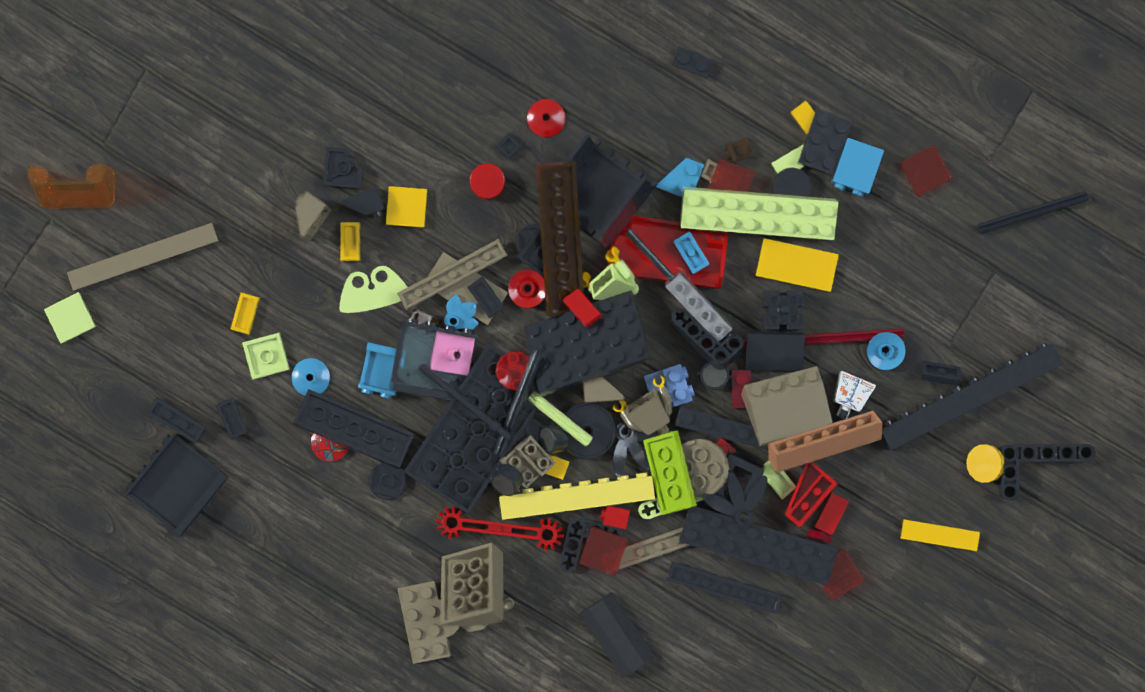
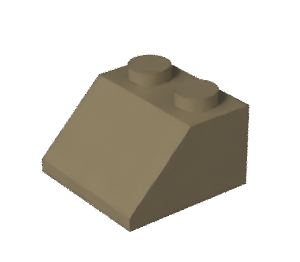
M596 378L583 383L585 402L624 400V396L604 378Z

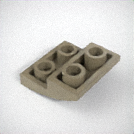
M531 435L522 440L499 460L502 464H510L520 470L524 478L522 486L525 489L539 476H543L555 464L552 458Z

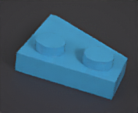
M686 158L662 179L656 188L682 198L683 187H696L704 164Z

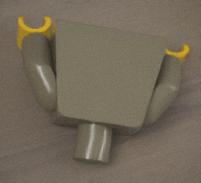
M660 376L662 379L660 385L656 383L655 378L653 379V384L659 388L658 391L655 388L628 406L624 400H619V403L622 405L621 409L616 404L613 405V409L616 412H621L620 416L629 428L644 432L647 435L655 431L659 435L669 432L666 424L670 422L669 415L672 413V400L667 387H664L665 378L663 376Z

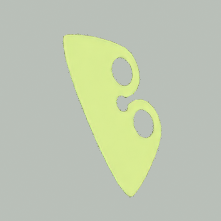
M379 266L372 271L371 280L375 285L373 290L368 288L369 279L367 275L362 272H354L348 276L340 300V311L344 313L362 312L400 302L401 300L397 293L408 287L394 271L386 266ZM380 270L385 271L388 275L387 280L382 283L376 280V273ZM360 276L364 279V285L361 288H355L352 285L354 277Z

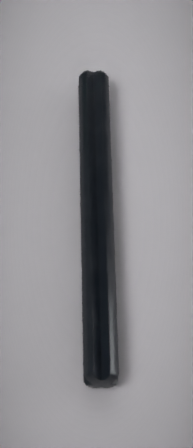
M1086 191L989 220L978 224V231L980 234L1086 202L1088 201V195Z
M533 348L503 426L510 434L514 431L543 355L541 349ZM501 435L494 450V454L499 457L504 456L509 441Z

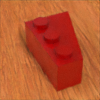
M813 462L806 463L785 516L801 528L838 483Z

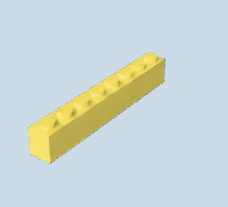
M646 472L636 474V478H629L628 475L617 477V480L610 481L609 478L598 479V483H591L590 480L580 481L577 486H572L571 483L560 484V488L553 489L552 485L542 486L540 491L527 488L522 489V493L512 496H499L502 520L652 500L655 499L652 475L648 476Z

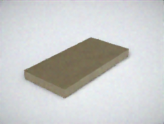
M443 252L428 276L457 260ZM478 273L438 293L448 301L457 294L461 299V303H477L474 317L487 325L493 318L489 319L467 288L482 277ZM484 278L502 303L508 292Z

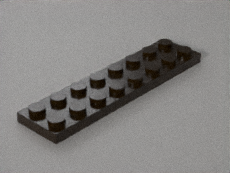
M573 160L536 166L546 315L548 317L563 315L565 312L571 311L564 304L563 299L575 290L579 289L584 295L576 162Z

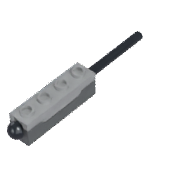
M631 229L625 232V235L668 279L665 282L666 288L718 341H724L730 335H734L732 324L680 269L673 274Z

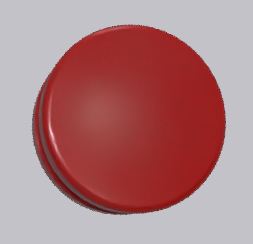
M490 163L481 164L471 173L470 186L474 194L479 198L485 200L495 199L504 191L506 180L504 173L498 166Z

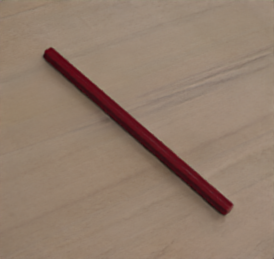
M904 329L805 335L804 345L870 341L875 335L882 332H891L903 339L905 334ZM743 338V349H746V338ZM704 343L702 346L704 348H710L712 345L709 343ZM732 343L729 345L731 348L734 349L739 347L736 343Z

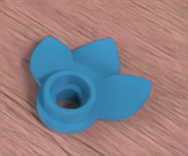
M457 294L451 297L446 305L448 314L444 318L445 325L455 326L456 330L463 328L474 329L478 325V322L473 318L477 309V303H461V299ZM451 318H456V319H457V323H456V324H452V323L450 322V319H451Z

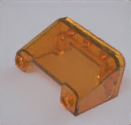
M106 164L90 166L86 172V180L57 181V179L51 178L48 175V170H45L43 167L28 166V180L39 205L44 208L109 207L115 201V169Z

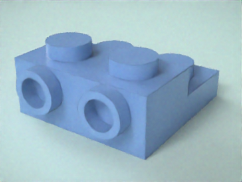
M681 364L644 376L649 392L655 388L657 391L659 390L653 384L654 378L658 385L662 383L660 376L665 378L664 387H667L672 400V407L693 401L692 396H695L692 385H687L685 378L689 376L686 367H681Z

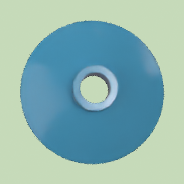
M882 332L870 340L867 347V356L876 368L890 370L897 367L903 361L905 345L898 335L891 332ZM888 347V351L883 353L882 348Z
M308 358L300 361L292 372L293 386L304 396L308 389L319 394L323 393L330 382V373L327 366L317 359ZM308 374L313 375L312 381L307 380Z

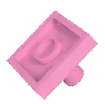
M437 331L430 369L467 376L475 338Z

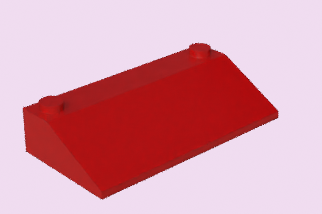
M633 216L610 245V253L612 254V247L618 248V258L625 262L635 277L666 282L668 279L625 235V232L631 229L673 274L680 269L695 286L721 289L728 240L727 231L681 228L680 222ZM689 231L709 262L708 266L695 274L691 273L673 243L674 240ZM608 261V266L610 264H615V262Z

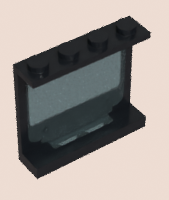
M408 318L407 321L401 320L389 389L451 400L453 396L420 371L419 367L424 363L430 368L437 331L479 339L480 335L474 334L475 330L463 328L462 332L457 331L455 326L450 325L440 328L437 327L438 323L426 321V325L418 324L419 320ZM433 370L456 390L459 389L466 378V375Z

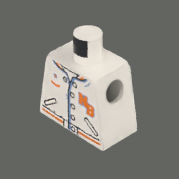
M840 371L833 397V402L840 404L836 415L847 419L851 409L860 412L876 385Z

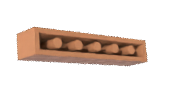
M874 411L771 442L769 443V462L776 472H780L882 440V421Z

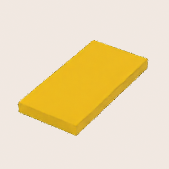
M764 238L755 276L831 292L839 254Z

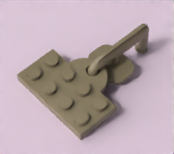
M436 580L397 588L413 664L450 657L451 651L448 637L455 634L460 626L441 625V599L439 598ZM506 598L503 601V611L514 607V601L511 598ZM487 625L461 627L468 632L482 630Z

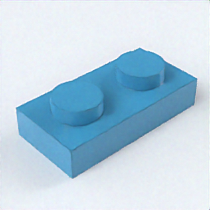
M690 231L673 241L692 274L709 265Z

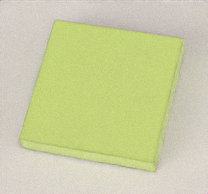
M79 292L44 309L61 344L96 327Z
M280 333L242 343L252 380L290 370Z

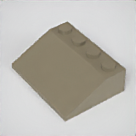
M817 366L747 384L743 387L741 395L760 446L832 424L824 385Z
M488 543L442 556L441 625H489L503 621V552L493 543Z

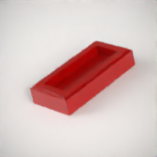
M579 289L563 299L564 304L585 328L601 318L599 311Z
M831 493L814 527L832 536L849 501Z

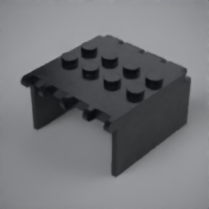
M586 134L566 161L573 160L576 162L579 223L582 221L579 225L580 230L590 237L597 232L593 239L607 248L619 236L659 182L654 180L650 183L647 177L644 176L645 172L643 170H640L637 175L627 168L630 164L628 159L622 164L612 157L615 153L613 148L608 153L604 152L599 148L602 140L597 139L594 143L591 137Z

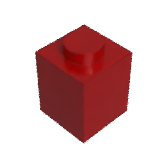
M607 505L606 509L602 508L600 519L603 520V525L626 529L630 510Z

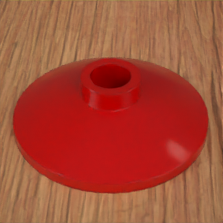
M543 99L531 106L528 111L527 122L532 132L536 135L552 137L558 134L564 127L565 113L557 102ZM544 114H548L550 116V119L548 121L543 120L542 117Z
M526 269L513 275L508 285L510 298L520 307L531 308L537 306L545 297L544 278L534 270ZM525 285L531 286L530 292L525 291Z

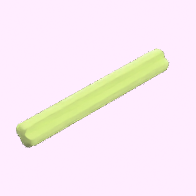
M537 392L531 393L528 398L529 402L584 446L589 445L593 438Z

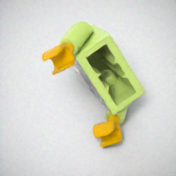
M612 247V254L609 251L606 254V259L609 262H615V264H610L591 282H589L591 279L590 274L583 272V287L589 288L588 291L592 293L593 299L601 301L632 290L634 295L638 293L639 286L635 284V276L625 262L618 258L619 250L616 247Z

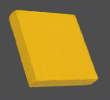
M389 186L386 225L425 228L427 189Z

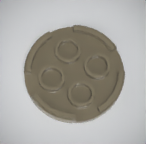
M694 439L684 443L682 449L694 496L702 497L704 493L714 494L719 491L725 484L729 473V463L724 451L716 443L706 439Z

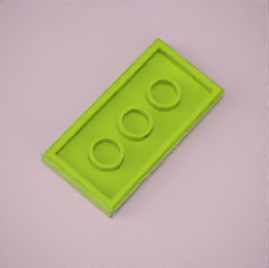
M678 431L643 440L661 514L665 515L697 506Z

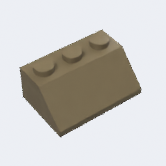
M306 192L305 195L302 193L296 201V204H298L296 206L300 235L311 241L332 209Z

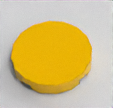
M988 444L978 445L968 454L967 469L976 481L981 483L993 482L1003 473L1004 458L995 446Z

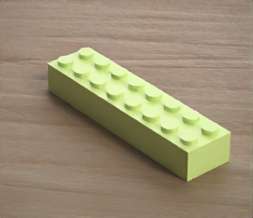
M683 187L680 227L834 240L838 201L830 198Z

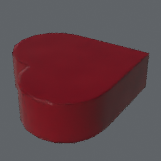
M811 529L808 530L806 535L808 538L830 544L832 536Z

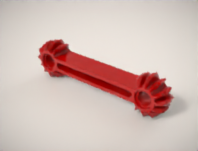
M453 506L451 513L449 508L445 507L447 515L440 511L438 514L443 519H436L437 523H442V525L437 527V530L444 528L445 530L441 535L444 536L449 532V539H452L453 532L459 538L458 530L536 539L540 541L537 544V548L545 544L544 551H547L549 544L552 550L555 549L554 542L557 545H561V542L556 538H564L563 534H557L563 528L555 529L558 521L550 525L551 518H548L546 525L544 520L541 519L542 527L461 517L460 514L463 510L460 509L458 513H455L456 506ZM450 517L457 519L458 524L454 528L447 525V519ZM462 522L487 524L488 529L466 527L462 525ZM519 528L535 530L538 532V534L530 535L514 533L511 531V529ZM545 529L553 532V537L549 540L542 537V532Z

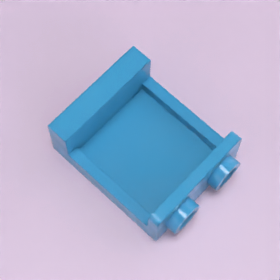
M847 138L831 183L835 184V188L843 191L846 188L853 190L852 194L860 197L868 195L884 150Z
M368 342L358 388H362L361 392L373 395V391L381 393V397L391 399L392 395L397 396L398 392L389 389L396 349ZM403 350V353H402L401 364H400V366H401L402 368H403V366H404V361H405L406 352H407V351H404V350Z

